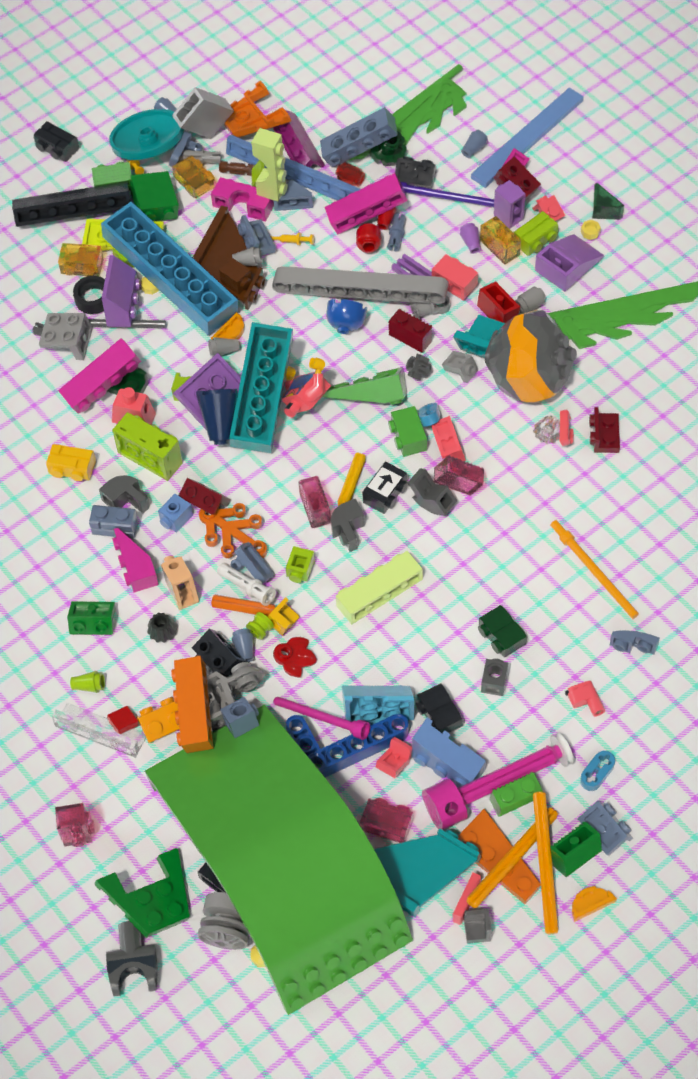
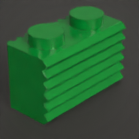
M583 822V825L579 824V827H576L575 830L568 832L565 838H561L557 843H554V846H550L553 866L565 877H568L603 851L601 849L602 844L599 832L587 822Z

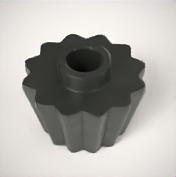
M158 612L150 619L147 633L150 635V639H155L157 643L160 641L165 643L167 640L173 639V635L176 634L175 629L177 625L169 615Z

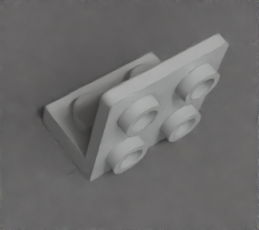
M48 313L39 346L40 348H69L76 360H84L93 327L85 313Z

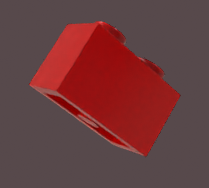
M496 281L480 288L477 306L488 318L506 323L512 317L519 315L520 306Z

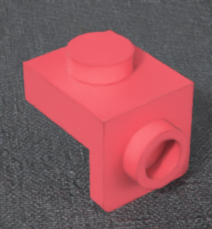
M546 195L536 200L537 205L532 207L534 211L537 209L540 213L544 211L555 221L565 216L555 195L549 198Z
M396 737L392 738L389 749L377 760L376 768L395 778L409 764L412 746Z

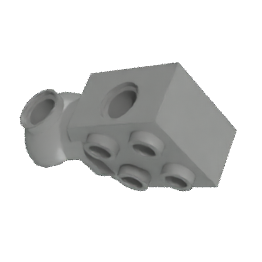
M249 662L235 665L231 669L232 675L224 677L217 671L207 675L212 731L225 726L220 709L236 701L234 694L254 689L264 678L263 672L251 666Z

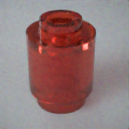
M347 162L339 164L335 172L338 180L353 186L360 187L365 178V172L361 168Z

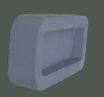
M184 132L172 153L169 166L176 169L185 150L202 151L203 146L191 140V133Z
M244 543L235 550L237 557L231 561L230 565L232 568L239 571L246 567L255 579H259L262 584L268 582L274 576L271 568L251 543Z

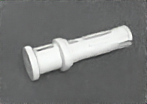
M225 562L219 565L217 574L244 589L247 596L255 597L264 606H268L274 600L276 595L274 588L264 586L259 579L247 577Z

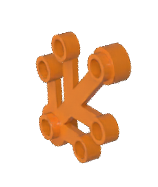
M242 503L235 504L233 508L218 509L215 515H206L208 512L200 509L199 519L206 525L205 543L207 546L214 547L218 544V537L215 533V525L222 529L223 546L221 547V553L224 558H231L234 555L231 536L243 544L251 543L254 548L262 547L261 549H256V551L262 558L266 557V544L260 540L254 541L239 530L244 528H260L262 526L260 515L253 514L249 519L235 521L223 519L224 517L231 516L237 518L245 516L246 509ZM254 520L259 521L258 523H252ZM209 538H215L213 541H208ZM226 549L231 550L229 553L224 552Z

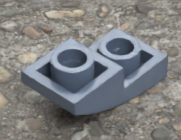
M613 631L609 645L620 652L631 653L633 647H636L643 653L655 655L660 637L638 631Z

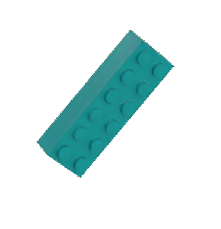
M252 322L229 437L230 447L272 453L293 341V329Z

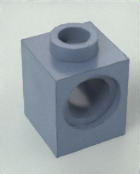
M245 697L220 709L224 723L234 738L259 726L256 717L259 715V712L254 703L249 704Z

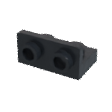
M403 157V159H397L395 174L400 182H406L407 185L432 188L437 168L436 164H433L430 160L419 162L414 161L411 157Z

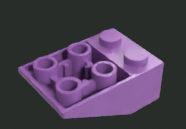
M573 234L552 242L536 255L535 271L563 291H566L597 264L604 255Z

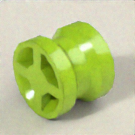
M257 612L254 620L249 621L246 625V628L250 629V633L259 640H263L266 636L265 633L274 627L273 622L261 612Z

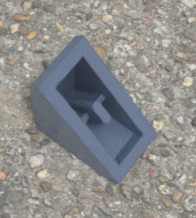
M292 179L287 182L288 187L285 195H282L279 201L273 200L274 211L313 208L312 192Z

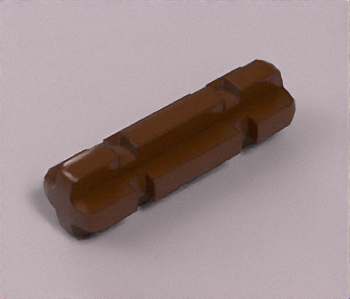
M220 161L219 172L227 173L229 171L230 174L239 175L247 173L248 176H252V168L255 165L248 164L246 166L245 163L236 162L228 164L227 161Z

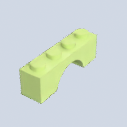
M259 128L251 142L252 153L267 168H263L256 180L257 195L279 201L281 196L285 195L288 187L285 180L286 170L284 169L285 157H283L284 144L282 143V134Z

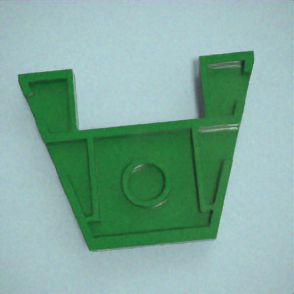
M177 848L162 853L156 858L166 876L162 880L130 893L125 892L115 872L97 879L94 883L99 891L102 890L109 897L108 900L113 905H117L125 913V917L145 938L183 923L190 917Z

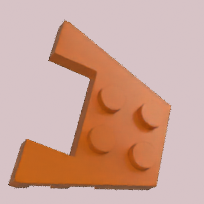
M261 80L255 84L256 88L251 92L247 90L239 102L234 101L230 104L234 112L224 122V126L231 135L241 137L255 133L259 128L268 129L291 122L290 115L283 107L265 116L256 106L255 101L269 94Z

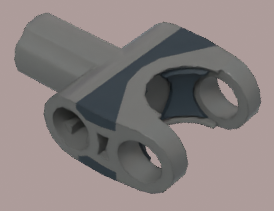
M130 921L122 922L118 925L120 950L106 952L107 973L112 994L114 997L121 995L123 982L131 974L144 976L148 983L149 992L156 991L158 965L155 945L142 947L140 931Z

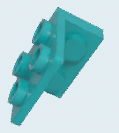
M478 315L468 332L465 331L464 333L457 330L453 338L460 350L485 358V353L494 331L499 330L505 323Z

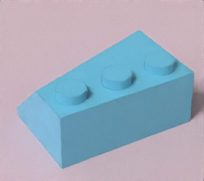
M342 686L346 720L352 722L363 720L369 722L370 726L395 714L404 715L408 721L414 720V697L410 686Z

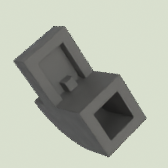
M420 468L408 482V485L415 493L412 497L414 501L432 514L446 516L457 502L449 487L435 484L426 469Z
M127 475L114 477L99 489L101 500L110 507L122 508L129 502L142 514L149 509L148 497L140 490L139 482L134 477Z
M353 499L339 505L331 515L332 537L336 538L339 536L341 544L343 546L346 545L349 552L357 550V538L353 531L364 527L365 523L364 514L357 500Z

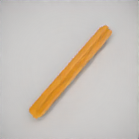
M536 792L533 794L545 933L556 934L558 933L546 794L545 792Z
M551 807L547 808L549 826L556 820L558 815L557 811ZM535 822L471 892L466 901L468 905H471L472 908H477L537 841Z

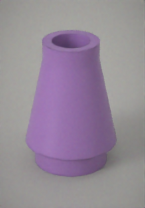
M474 223L463 225L460 228V236L470 253L480 252L478 227Z

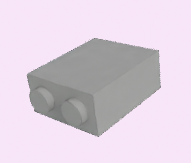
M194 87L172 116L180 128L211 139L234 110L226 98Z

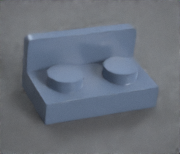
M597 801L577 819L582 825L583 822H587L599 832L602 844L601 849L609 856L626 840L631 841L633 839L630 835L632 830L623 820L619 821L615 816L617 812L610 803L607 802L605 804L604 802Z

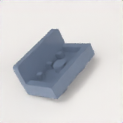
M246 215L241 216L238 231L245 240L246 248H260L262 255L275 253L276 247L263 221L249 222Z

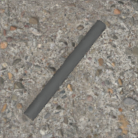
M89 319L92 327H107L106 319ZM132 320L131 327L120 328H166V320Z

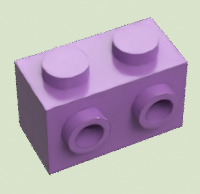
M509 180L499 185L495 190L494 216L510 229L524 219L525 193L518 185Z

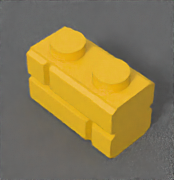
M52 444L46 466L49 474L56 478L66 476L71 477L75 481L90 480L96 458L93 450Z

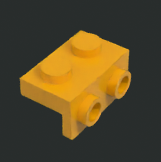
M173 697L160 701L161 706L153 709L152 706H149L139 711L140 715L136 719L140 723L148 743L180 729L175 720V711H178V704L175 703Z

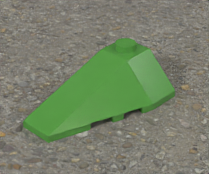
M403 367L376 373L372 379L368 377L358 378L351 385H349V382L332 385L322 397L377 403L390 402L391 405L401 403L402 399L406 396Z

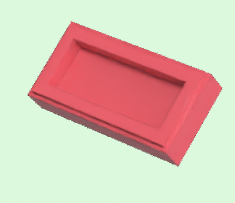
M472 873L453 912L452 922L459 925L463 923L464 911H468L471 906L466 902L467 897L480 884V875Z

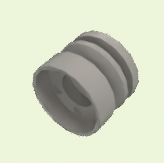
M226 892L209 893L206 896L203 913L207 917H203L200 921L201 928L198 930V938L202 942L218 948L229 950L244 949L247 947V936L250 934Z

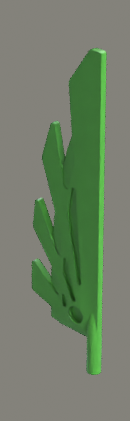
M460 64L392 114L395 117L397 131L405 138L403 145H407L418 127L430 119L431 121L426 130L427 134L440 127L443 111L452 105L454 116L467 107L462 98L467 93L451 80L463 70ZM371 149L349 160L364 159Z
M698 281L547 314L555 320L565 336H568L579 349L595 346L597 343L586 335L596 333L618 340L632 335V331L617 329L616 327L625 324L655 326L673 316V312H654L667 305L693 302L698 297Z

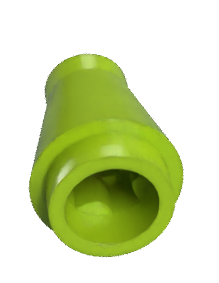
M93 671L71 677L70 686L72 690L99 693L100 690L105 688V677L102 672Z

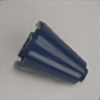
M237 389L196 391L197 401L209 441H214V445L227 444L226 440H229L238 396Z

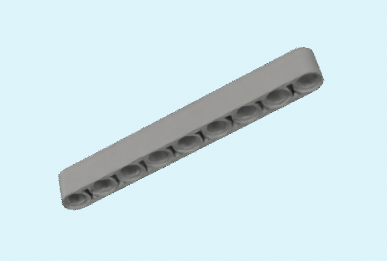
M283 266L276 269L272 288L276 292L284 294L442 304L445 302L449 283L445 278L435 276Z

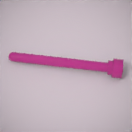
M275 697L273 700L276 706L350 730L354 737L361 740L366 739L370 732V723L363 720L352 722L281 697Z

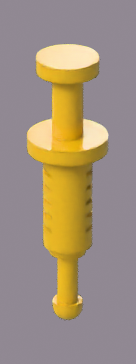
M125 159L127 162H130L131 170H135V174L144 173V168L139 166V160Z
M300 232L297 235L282 234L280 237L270 236L272 240H280L286 243L301 245L303 241L314 244V234H311L310 237H302Z

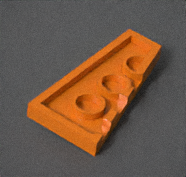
M485 809L458 835V840L465 844L470 842L479 848L478 852H480L481 860L479 863L476 862V864L488 874L513 847ZM522 859L499 882L524 904L541 887L539 881Z

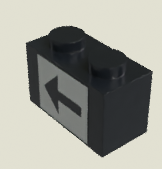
M385 461L363 490V503L385 514L389 508L392 509L398 495L404 493L407 489V472Z

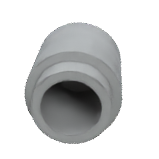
M533 286L519 295L515 302L520 306L519 312L524 314L543 305L546 296L541 288Z

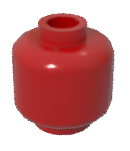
M371 223L361 225L356 231L357 247L366 253L378 250L381 246L380 228Z

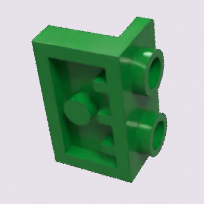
M71 601L67 616L69 634L112 635L113 618L116 609L115 602Z

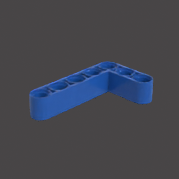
M395 714L371 725L370 732L364 740L356 738L351 734L321 749L303 717L299 715L289 717L286 721V731L300 748L305 745L311 746L309 750H303V752L313 764L321 765L318 770L326 778L388 749L391 739L394 737L404 741L408 737L409 722L404 715ZM395 726L403 727L402 730H395L393 728ZM294 727H300V728H302V729L299 730V731H292V730H291V729L294 728ZM376 735H380L383 737L380 740L373 739V737ZM355 745L363 746L358 750L352 748ZM336 754L342 756L340 759L332 758V756Z

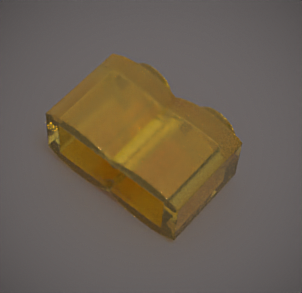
M189 156L172 166L173 176L193 198L196 199L214 188V175L211 171L203 168L199 159Z

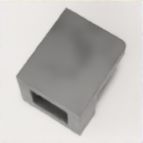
M489 909L464 911L467 944L490 942L492 931Z

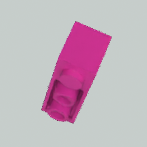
M115 528L116 537L112 538L115 550L120 549L121 555L118 556L121 568L126 567L127 573L123 575L127 586L131 585L135 593L159 585L151 557L119 528Z

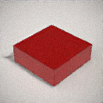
M128 706L107 715V720L118 735L138 726V720Z

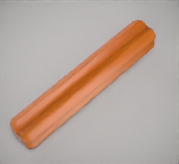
M216 594L213 595L211 601L214 608L255 615L257 612H261L267 617L276 608L274 604L264 606L260 602Z

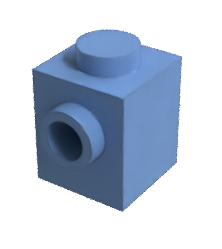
M174 494L158 510L161 525L166 529H172L176 533L193 516L191 504L177 494Z

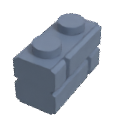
M93 505L89 525L92 535L116 537L114 529L119 528L129 538L134 539L138 518L135 509Z

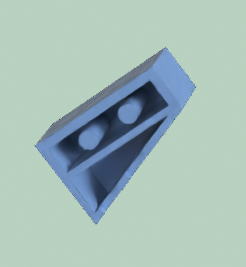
M427 717L412 738V758H414V761L423 767L428 766L433 769L434 773L439 777H446L452 780L458 788L480 778L485 772L486 760L463 743L461 746L455 744L449 739L451 734L445 730L443 733L439 732L431 726L433 721Z

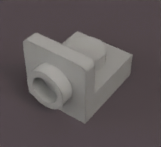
M453 351L442 363L444 370L460 374L463 382L466 383L478 371L472 355Z

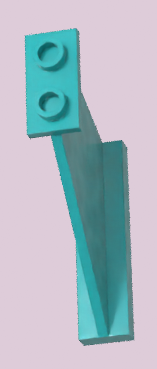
M439 828L437 831L438 835L374 850L390 879L402 910L416 918L421 906L474 863H479L481 855L478 852V847L470 842L465 844L458 840L459 836L451 830L447 829L445 832Z

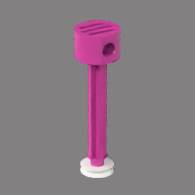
M557 733L556 737L553 735L550 737L552 746L546 745L543 749L459 788L456 787L452 780L445 779L422 790L423 801L430 818L438 829L445 830L466 820L468 814L465 805L492 793L493 789L497 790V788L522 778V776L525 777L526 774L529 775L531 772L535 773L552 764H556L557 760L564 767H567L568 762L573 764L574 758L568 742L562 734Z

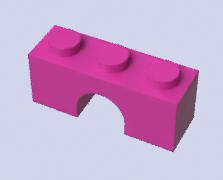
M220 177L211 193L213 207L220 208L222 205L228 207L229 211H231L235 204L247 203L248 217L264 222L267 221L274 207L272 199L257 195L256 187Z

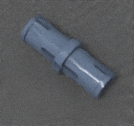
M399 213L394 214L392 227L389 229L390 238L387 248L392 251L393 245H395L394 252L400 249L401 238L405 232L403 227L406 216L401 214L399 220Z

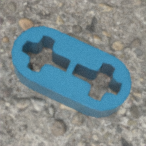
M430 403L419 409V418L422 426H430L440 421V411L437 403Z
M598 752L583 770L580 783L585 790H597L613 771L615 757L611 752ZM601 760H609L608 764H604L601 769L599 768ZM596 773L595 782H587V777L590 778Z

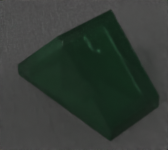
M594 184L592 219H622L624 204L600 184Z

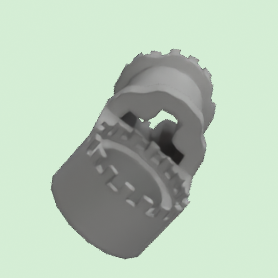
M446 295L445 302L447 304L444 307L428 303H411L410 308L411 311H414L412 313L414 314L413 316L418 318V320L421 316L429 313L445 314L450 310V298Z

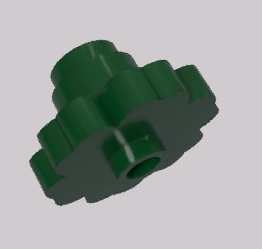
M397 131L398 135L371 148L369 155L375 162H382L384 166H394L398 158L403 159L407 148L403 145L405 138L401 136L399 131Z

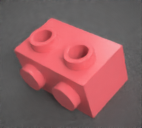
M447 254L432 268V276L445 278L449 283L447 291L462 300H465L478 285V272Z

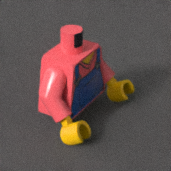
M311 358L309 367L315 369V372L297 376L294 379L292 378L295 376L296 370L288 366L285 381L286 392L282 396V401L287 405L284 409L287 416L294 417L299 412L312 409L331 387L323 377V374H321L325 367L323 359Z

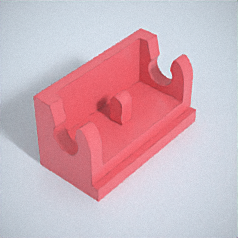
M450 416L442 418L437 423L431 425L442 459L445 458L448 465H452L451 460L453 458H458L460 463L466 461Z

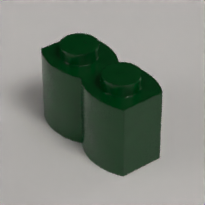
M499 605L479 618L478 630L484 638L487 637L491 641V646L497 654L500 653L503 657H507L526 645V634L503 606Z

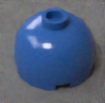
M331 299L327 304L326 317L329 324L337 329L338 333L349 334V331H355L363 325L367 307L363 309V304L352 300L341 299V303H335V299Z

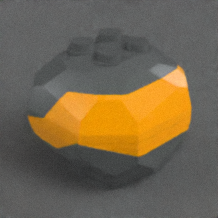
M534 310L512 317L499 330L494 331L485 353V364L492 373L498 388L503 393L518 401L537 402L552 398L560 391L570 376L577 352L575 348L569 346L568 336L563 334L559 325L544 310Z

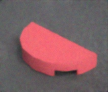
M568 410L560 411L559 441L562 446H568L574 441V431L569 429V419H571Z

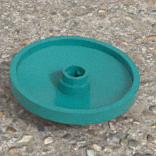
M150 109L133 114L117 124L109 136V143L114 154L120 158L127 160L148 159L174 147L182 138L184 129L180 128L172 116L174 111Z

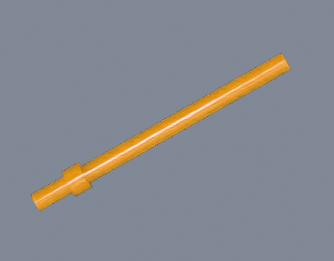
M554 520L550 526L560 536V541L565 546H569L632 619H635L639 615L636 609L578 545L569 530L566 531L557 520Z

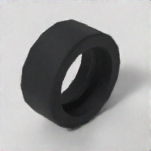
M95 275L86 276L75 284L73 288L74 301L77 308L83 313L98 314L104 311L102 297L95 301H86L81 298L82 294L90 289H100L103 291L104 278Z

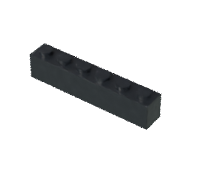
M126 181L12 200V210L16 227L118 211L130 203L131 200Z

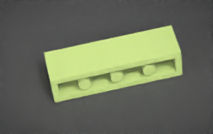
M408 551L397 554L387 564L375 568L371 574L366 577H360L352 586L341 589L336 595V606L352 625L423 580V569Z

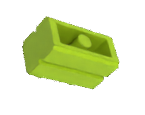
M542 211L513 232V244L527 256L534 252L538 253L543 248V245L547 242H553L557 238L558 223Z

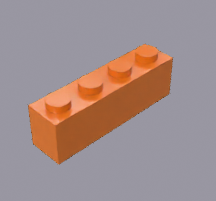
M201 656L174 660V669L171 670L173 682H176V690H173V697L175 703L178 704V711H175V720L180 728V732L177 733L178 745L182 746L186 753L214 749L206 664Z

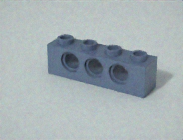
M384 107L320 140L322 158L333 168L398 135L395 117Z

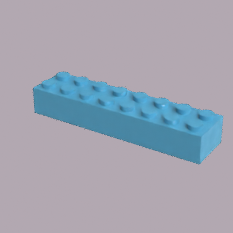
M132 202L101 223L102 237L128 259L140 273L208 336L226 323L236 312L238 313V299Z

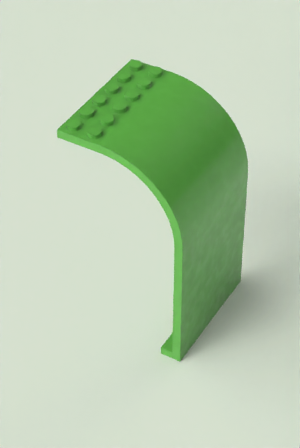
M264 704L257 708L259 715L256 717L259 726L234 738L227 726L212 733L214 749L186 753L183 749L145 770V774L153 790L157 791L225 890L267 968L284 1010L290 1015L398 949L406 946L413 939L390 879L359 823L336 790Z

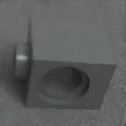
M496 658L492 660L486 659L481 682V693L503 696L508 673V662ZM491 674H498V675H500V676L497 677V678H494V677H491L490 675H491Z

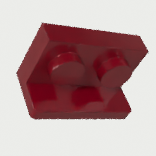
M594 407V413L589 415V427H593V432H590V444H594V453H619V413H599V407Z
M190 478L186 479L178 495L185 501L212 515L216 514L220 504L228 506L231 500Z

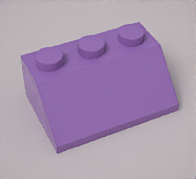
M114 255L109 257L102 293L107 327H131L132 319L136 318V308L134 306L138 305L137 291L141 289V280L137 279L135 269Z

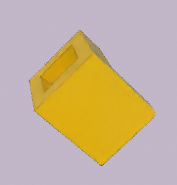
M286 597L268 616L274 624L273 628L282 636L299 619V615L287 605L289 599Z

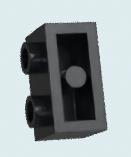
M208 629L192 647L196 652L195 657L201 656L205 664L210 668V674L217 671L224 677L232 675L231 669L235 665L246 662L220 632Z

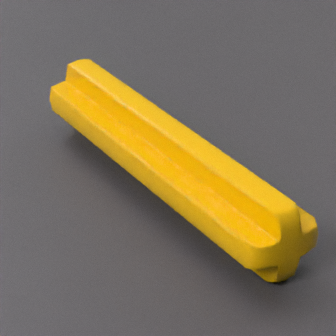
M356 453L354 455L337 501L338 506L352 499L366 460L364 454Z

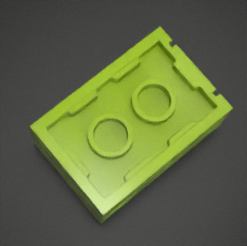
M127 412L112 429L119 454L166 481H169L183 464L178 439L172 434L168 435L162 432L156 425L144 422L138 415L134 416Z

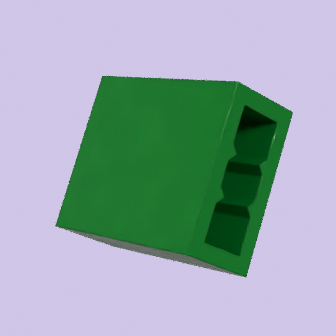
M168 171L130 175V192L134 205L152 221L178 219L179 204Z

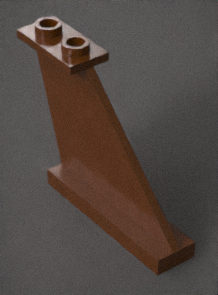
M221 205L192 258L234 297L244 303L245 309L249 310L252 303H255L257 300L259 289L264 287L266 278L263 274V268L246 266L251 270L252 282L240 294H237L221 283L219 270L232 259V254L247 249L229 213L228 207Z

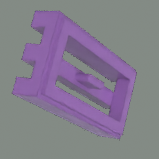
M403 254L402 259L399 258L396 264H392V270L397 274L432 276L430 270L406 254Z

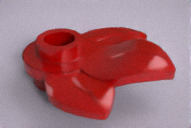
M294 637L289 639L287 643H281L275 647L273 657L278 664L283 665L288 675L300 678L302 667L316 664V656L311 650L307 649L308 639ZM281 651L286 652L288 655H283Z

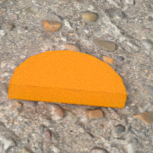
M236 312L211 337V340L214 337L239 340L244 332L242 317Z
M596 886L584 888L576 895L572 903L571 914L574 922L615 903L617 898L610 891L596 888Z

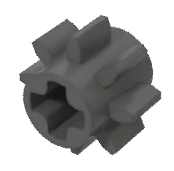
M418 353L416 357H410L406 363V370L409 371L407 375L419 381L421 377H427L431 372V364L428 363L430 359Z

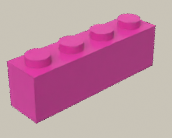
M393 173L338 201L332 202L325 206V210L331 226L338 235L408 200L401 182L396 174Z
M120 338L58 391L71 408L79 414L86 411L96 399L103 397L110 387L119 384L123 379L122 377L128 372H133L142 361L129 345Z

